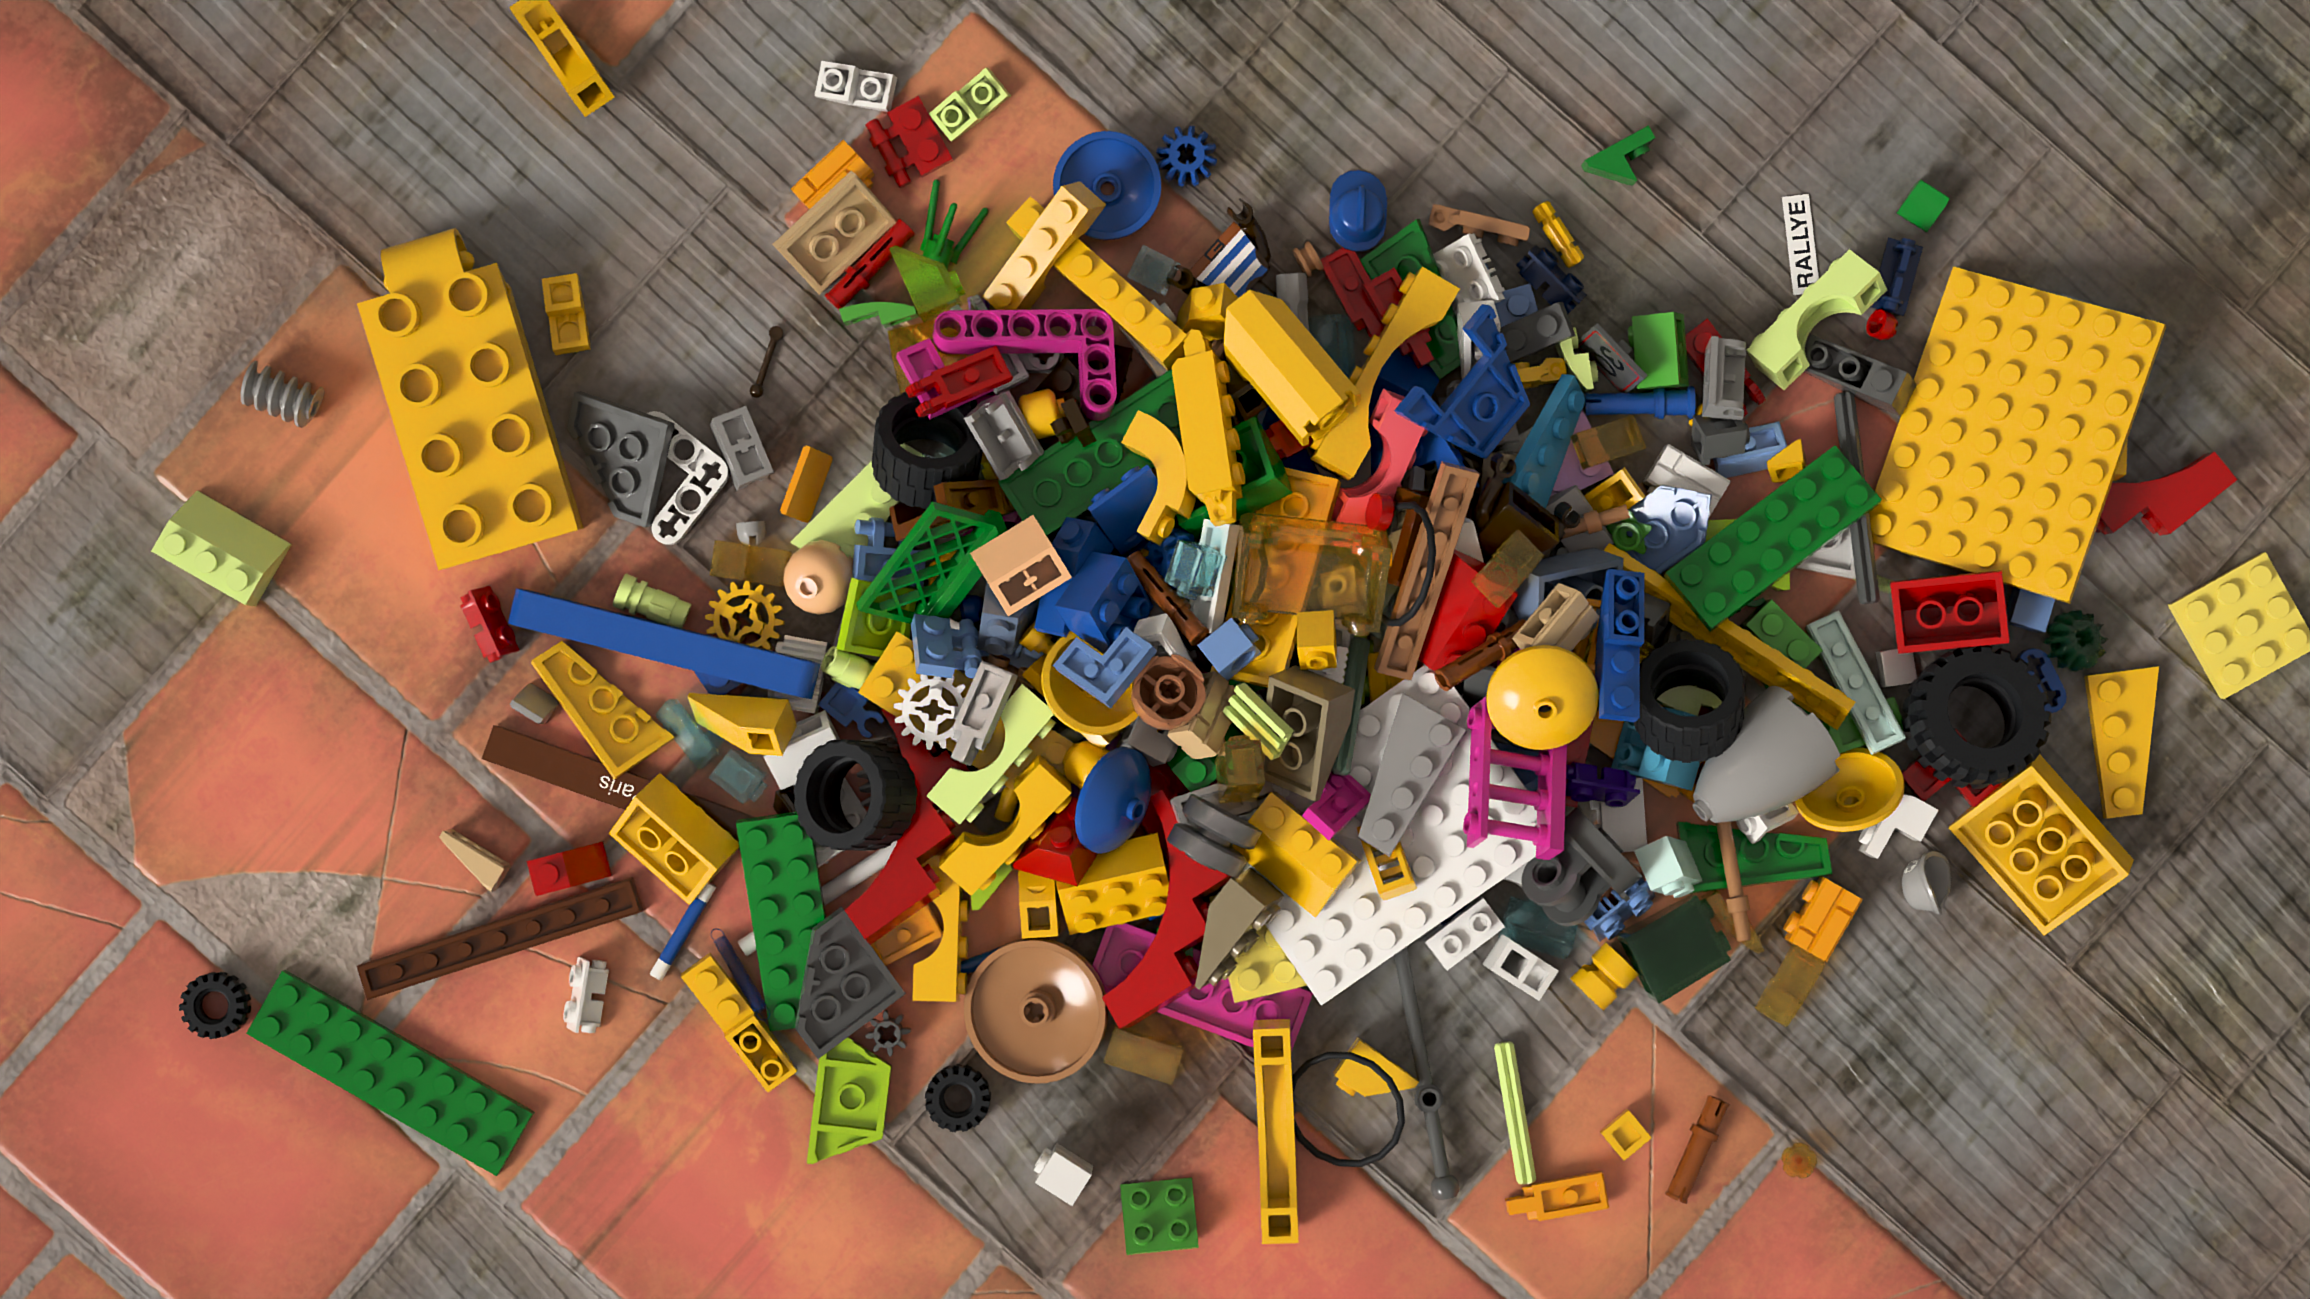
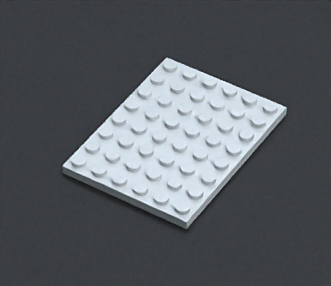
M1426 665L1414 672L1412 680H1402L1360 710L1349 773L1370 794L1372 793L1402 693H1405L1466 730V733L1400 840L1417 889L1388 900H1382L1361 840L1358 838L1357 827L1362 825L1367 806L1333 837L1362 861L1316 918L1248 862H1246L1242 870L1243 872L1249 868L1254 869L1284 895L1277 904L1282 908L1281 911L1266 927L1321 1006L1536 857V846L1533 845L1532 841L1488 834V838L1476 847H1467V834L1463 831V823L1468 813L1471 729L1467 726V718L1470 708L1455 686L1449 691L1441 689L1435 680V671L1429 669ZM1491 739V749L1499 750ZM1490 764V784L1527 790L1512 767ZM1272 783L1274 792H1278L1302 813L1315 802ZM1266 798L1258 800V805L1260 806ZM1489 799L1488 819L1535 827L1537 824V810L1534 809V806ZM1257 809L1239 817L1248 822ZM1379 850L1374 852L1375 857L1384 854ZM1396 860L1379 866V869L1383 871L1400 864ZM1404 875L1385 880L1384 883L1387 884L1404 878Z

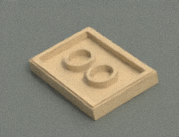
M851 170L772 245L820 295L845 272L849 265L851 266L878 241L897 220Z

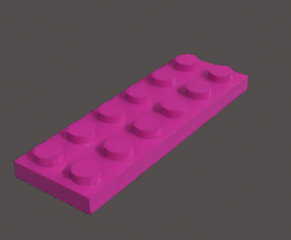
M1129 923L1106 927L1092 964L1103 983L1106 993L1123 982L1140 963L1153 942L1156 933ZM1193 947V959L1199 967L1201 950ZM1227 978L1226 980L1221 979L1215 986L1209 984L1200 990L1194 988L1157 1012L1253 1048L1254 1020L1290 1019L1292 1052L1313 993L1304 988H1297L1234 1004Z

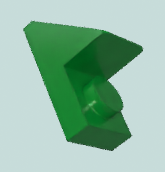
M1648 125L1587 158L1581 166L1584 172L1633 186L1637 182V178L1625 157L1629 156L1630 160L1633 161L1650 151L1648 145L1652 143L1655 136Z

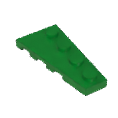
M1420 218L1410 223L1360 259L1365 271L1372 280L1395 268L1402 281H1404L1409 272L1415 275L1422 266L1441 277ZM1452 304L1443 320L1429 328L1430 331L1428 333L1432 340L1426 343L1434 357V360L1429 365L1439 379H1442L1461 366L1457 337V318Z
M1678 821L1676 823L1678 839L1686 841L1702 878V882L1693 885L1695 890L1689 894L1728 889L1717 826L1696 825ZM1732 829L1742 887L1832 875L1827 838L1785 833H1766L1758 842L1752 844L1740 829Z

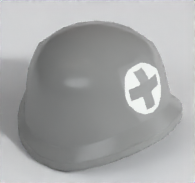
M1928 851L1921 858L1909 862L1903 872L1902 890L1905 900L1912 908L1942 914V907L1951 888L1950 865L1942 853Z

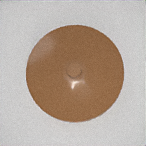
M1044 938L1016 940L991 953L973 973L964 999L965 1025L974 1048L985 1062L999 1073L1025 1083L1040 1084L1054 1082L1078 1071L1092 1058L1101 1045L1108 1023V1008L1102 999L1106 992L1093 966L1071 947Z

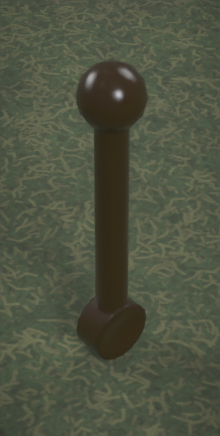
M773 326L769 330L771 339L756 383L750 387L749 391L750 395L754 398H759L763 395L764 389L762 385L777 341L781 340L784 336L783 330L779 326Z

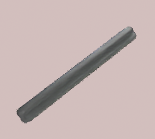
M1841 392L1834 396L1840 451L1865 479L1855 395L1852 392ZM1867 513L1850 526L1860 604H1874L1880 599L1870 515Z

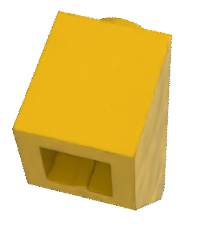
M689 693L687 696L698 724L750 754L783 756L797 727L789 699Z
M1028 837V838L1022 843V845L1020 846L1021 849L1024 847V845L1026 844V842L1028 841V839H1029L1030 837ZM1018 870L1022 939L1059 936L1061 926L1056 881Z

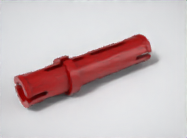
M899 218L853 267L849 265L845 269L847 274L824 295L825 298L838 310L845 307L861 289L866 290L870 286L868 282L911 237L915 236L913 230Z

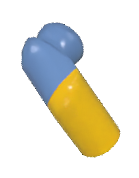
M1008 787L1003 789L994 814L995 818L1004 822H1011L1019 801L1016 793Z

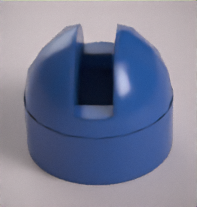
M966 595L959 604L962 619H971L973 623L981 621L984 600L978 595Z

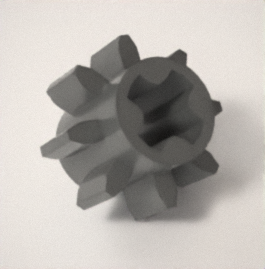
M885 1010L881 1022L876 1018L870 1020L871 1025L876 1028L874 1032L867 1033L865 1037L868 1039L874 1038L877 1043L874 1046V1052L883 1047L887 1048L888 1055L892 1056L896 1044L901 1048H906L907 1043L901 1038L904 1034L910 1033L911 1028L902 1027L900 1022L904 1017L903 1014L894 1019L890 1018V1013L888 1010ZM893 1025L896 1028L894 1035L897 1037V1040L889 1038L887 1041H884L881 1038L883 1031L880 1029V1026L887 1028Z

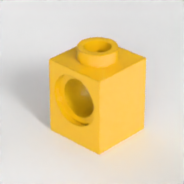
M1334 610L1297 612V651L1300 670L1337 668V636Z

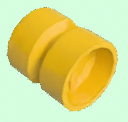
M1606 942L1591 956L1593 963L1591 965L1584 964L1570 978L1603 1011L1617 998L1616 990L1618 988L1626 989L1639 975Z

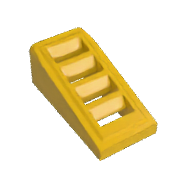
M1361 826L1357 827L1358 834L1360 832ZM1361 840L1382 900H1388L1417 889L1401 841L1390 857L1385 854L1375 857L1374 852L1378 850ZM1396 860L1399 861L1400 865L1383 871L1379 869V866ZM1404 875V878L1387 884L1384 883L1385 880Z

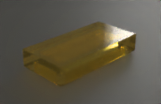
M1634 415L1570 436L1583 470L1646 449Z

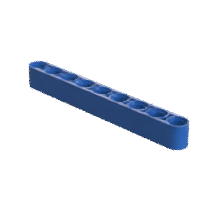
M520 588L515 590L508 624L806 699L813 698L821 665L814 661Z

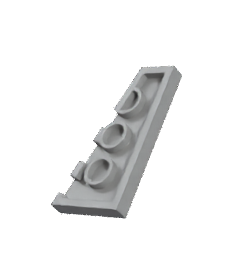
M1402 693L1358 835L1359 839L1389 857L1392 855L1466 733L1464 728Z

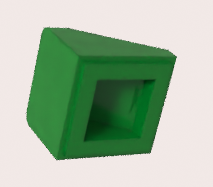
M1919 180L1914 184L1896 214L1921 230L1928 232L1950 201V198L1926 182Z

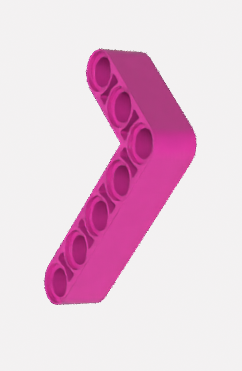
M1099 309L949 310L942 312L936 318L932 340L936 349L944 354H976L993 346H997L1001 354L1078 353L1080 402L1083 414L1090 420L1101 421L1108 418L1112 413L1117 396L1114 329L1112 318L1105 311ZM1059 326L1064 328L1068 334L1056 336L1050 329ZM1097 326L1102 329L1104 334L1094 336L1086 328ZM949 327L955 329L959 334L955 337H946L941 333V330ZM987 327L992 329L995 334L991 337H984L977 330ZM1025 327L1032 334L1025 337L1019 336L1014 332V329ZM1098 360L1106 368L1094 370L1089 366L1088 362ZM1095 394L1102 395L1106 398L1107 403L1103 405L1095 404L1090 399V396Z

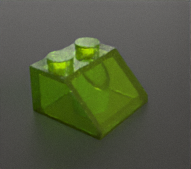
M898 246L889 248L916 310L924 323L938 317L944 311H949L951 307L957 304L960 307L963 306L959 297L966 293L955 270L948 272L943 263Z

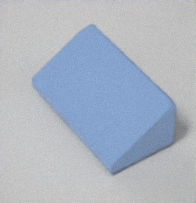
M1780 422L1750 427V441L1745 445V453L1730 455L1725 458H1713L1716 472L1725 478L1768 469L1767 461L1787 447Z

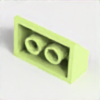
M196 491L169 519L151 552L242 604L257 606L292 544L202 492Z

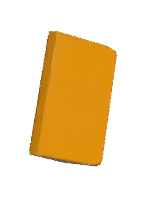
M806 445L803 447L780 509L782 514L805 523L811 520L833 457Z

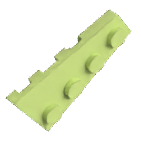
M903 443L900 445L906 451L926 458L925 455ZM871 461L790 543L798 548H802L807 543L824 540L833 542L841 547L839 550L844 552L847 557L851 556L853 559L854 545L868 546V536L855 533L856 521L858 519L869 520L871 517L884 519V522H888L891 517L889 508L899 504L900 501L894 500L879 487L880 484L873 475Z

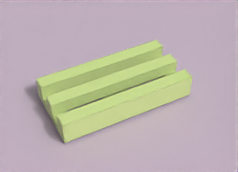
M1245 682L1236 685L1234 689L1236 694L1229 698L1228 702L1230 705L1224 708L1223 713L1270 760L1279 758L1294 730ZM1267 725H1269L1280 736V738Z

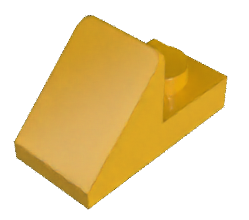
M1625 467L1584 495L1593 510L1597 509L1598 513L1624 504L1629 509L1646 497Z

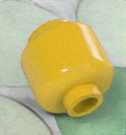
M1050 389L1022 395L1018 400V407L1037 440L1055 436L1050 424L1056 419L1066 417L1061 406L1064 398L1056 399L1054 392Z
M1088 740L1073 744L1067 750L1063 759L1066 778L1082 789L1090 771L1110 751L1106 748H1098Z

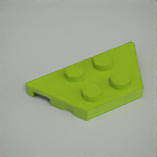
M847 1037L819 1058L807 1164L817 1163L820 1160L842 1154L884 1137L892 1065L850 1037Z

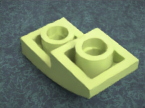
M985 68L962 89L954 91L931 111L929 115L948 139L953 142L998 108L1011 95L989 68Z
M1573 327L1576 336L1555 346L1559 357L1564 358L1568 375H1575L1582 392H1590L1594 389L1593 382H1598L1597 365L1595 360H1589V353L1574 355L1573 349L1578 348V336L1576 328Z

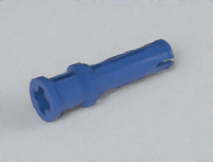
M1688 386L1687 390H1665L1664 388L1654 389L1653 392L1585 393L1586 416L1654 414V418L1657 417L1658 419H1664L1667 415H1687L1689 419H1693L1695 415L1694 386Z

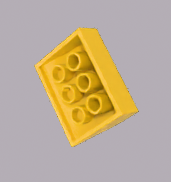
M2040 754L2035 761L2027 765V768L2002 782L1977 806L1967 809L1948 827L2044 936L2127 877L2134 861Z

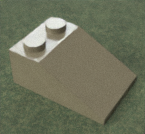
M1297 665L1269 676L1266 704L1294 732L1279 758L1270 760L1260 750L1257 777L1312 801L1320 800L1351 723L1355 689L1307 669L1300 670V666ZM1267 725L1280 738V736L1269 725Z

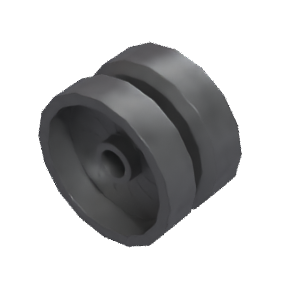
M1190 794L1182 812L1187 819L1200 827L1196 829L1185 823H1176L1167 841L1185 852V855L1210 869L1238 878L1247 861L1244 855L1229 846L1230 843L1244 849H1253L1262 831L1229 811L1201 797Z

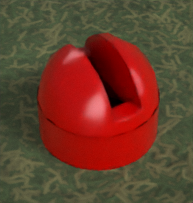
M1878 309L1870 315L1867 321V334L1878 340H1889L1897 333L1895 328L1898 326V321L1891 313Z

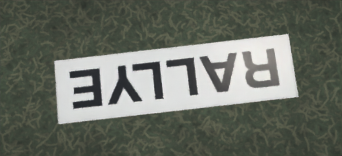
M1809 194L1782 197L1793 295L1803 294L1810 284L1815 283L1819 279Z

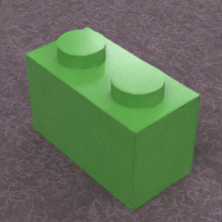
M1667 312L1632 316V326L1628 328V339L1630 346L1634 347V362L1648 375L1637 385V389L1654 390L1658 388L1666 389L1689 386L1684 314Z
M1772 599L1765 600L1762 605L1758 606L1739 625L1742 629L1748 630L1753 636L1770 647L1779 650L1784 656L1803 668H1806L1823 651Z

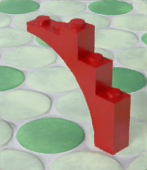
M2216 452L2202 455L2181 470L2155 480L2139 483H2112L2095 532H2102L2104 535L2112 534L2141 512L2143 514L2141 521L2153 534L2158 533L2160 536L2171 534L2238 479Z
M882 709V712L896 735L902 756L906 758L910 764L911 771L914 772L918 797H916L917 807L911 819L912 822L909 828L904 831L903 836L897 841L884 869L867 891L844 910L870 945L941 895V892L936 887V884L941 882V880L929 863L924 867L921 865L956 840L951 832L956 826L943 810L937 813L940 807L931 801L927 794L951 767L970 771L966 764L952 759L947 750L934 758L933 756L939 753L934 745L931 750H927L926 741L922 739L916 746L913 745L915 735L910 733L903 736L901 733L907 727L905 723H895L897 717Z
M1162 789L1150 797L1162 822L1169 853L1170 881L1166 908L1159 929L1140 963L1123 982L1102 997L1119 1029L1131 1028L1196 988L1198 965L1190 955L1186 956L1184 952L1203 941L1210 903L1208 901L1204 902L1202 898L1225 885L1232 877L1196 862L1185 855V852L1167 841L1173 826L1178 823L1170 800L1180 796L1178 792L1174 793L1173 790Z

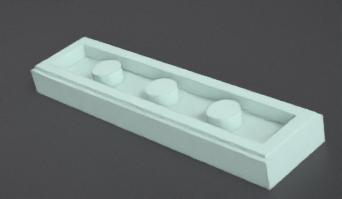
M1838 610L1806 625L1805 629L1809 637L1823 650L1819 656L1836 689L1841 690L1847 697L1856 702L1849 713L1870 754H1876L1905 740L1906 737L1840 611Z

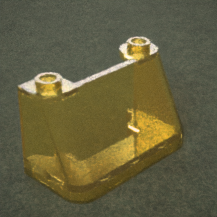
M1260 513L1242 514L1238 534L1232 618H1238V621L1254 625L1259 624L1260 620L1266 619L1268 613L1297 615V612L1334 610L1335 619L1341 620V624L1348 628L1349 633L1358 636H1367L1370 632L1380 633L1392 552L1387 532L1371 530L1364 524Z

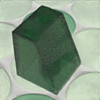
M1691 894L1617 934V938L1631 965L1639 974L1638 978L1648 997L1657 1003L1667 1000L1731 961L1727 954V951L1731 950V946L1722 930L1715 931L1710 921L1715 916L1705 898L1699 900L1698 896Z

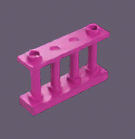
M1485 696L1470 709L1467 718V726L1471 729L1468 813L1463 823V831L1467 834V847H1476L1488 838V834L1532 841L1533 845L1536 846V858L1551 860L1564 851L1567 744L1558 748L1539 750L1537 757L1491 749V730L1497 729L1490 719ZM1490 764L1535 771V774L1538 775V789L1530 791L1490 784ZM1489 799L1534 806V809L1537 810V824L1534 827L1488 819Z

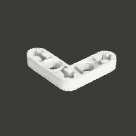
M652 411L647 414L675 423L673 431L677 429L679 433L671 439L667 457L689 474L652 523V533L655 539L665 545H674L686 536L727 483L730 474L724 459L667 415ZM689 440L693 443L695 449L690 459L680 460L676 456L675 446L679 441ZM718 462L721 465L718 471L722 476L718 480L711 478L705 486L712 490L707 495L701 487L692 484L696 477L700 482H703L708 474L704 470L707 464L714 466ZM689 490L697 491L701 497L699 507L692 511L684 509L681 504L682 495ZM673 506L680 513L690 517L686 524L681 518L677 521L674 528L678 532L675 536L667 535L665 538L662 537L661 534L664 530L660 526L663 521L670 523L676 516V514L670 512Z

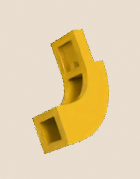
M519 0L509 7L584 117H587L615 98L580 43L549 0Z
M1138 410L1121 443L1132 452L1151 460L1155 466L1158 477L1157 491L1136 532L1160 546L1163 539L1171 534L1175 525L1174 518L1176 514L1187 519L1190 518L1196 502V496L1188 487L1182 441L1159 420Z

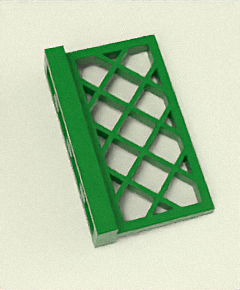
M932 501L857 601L858 610L911 624L914 614L949 619L982 576L970 553L1007 531L1001 513L988 509L983 516ZM937 516L950 519L949 523L932 529L929 528ZM975 526L970 534L962 537L959 536V530ZM954 532L956 539L935 546L934 539ZM930 542L931 548L912 555L910 554L915 546ZM957 550L950 560L940 562L939 556ZM935 558V565L916 571L914 565ZM907 567L911 568L912 573L891 580L896 571ZM937 576L931 585L921 588L920 581ZM916 583L917 590L900 596L896 595L895 590ZM889 592L892 593L893 598L880 603L873 602L878 596ZM918 601L914 612L901 609V606Z

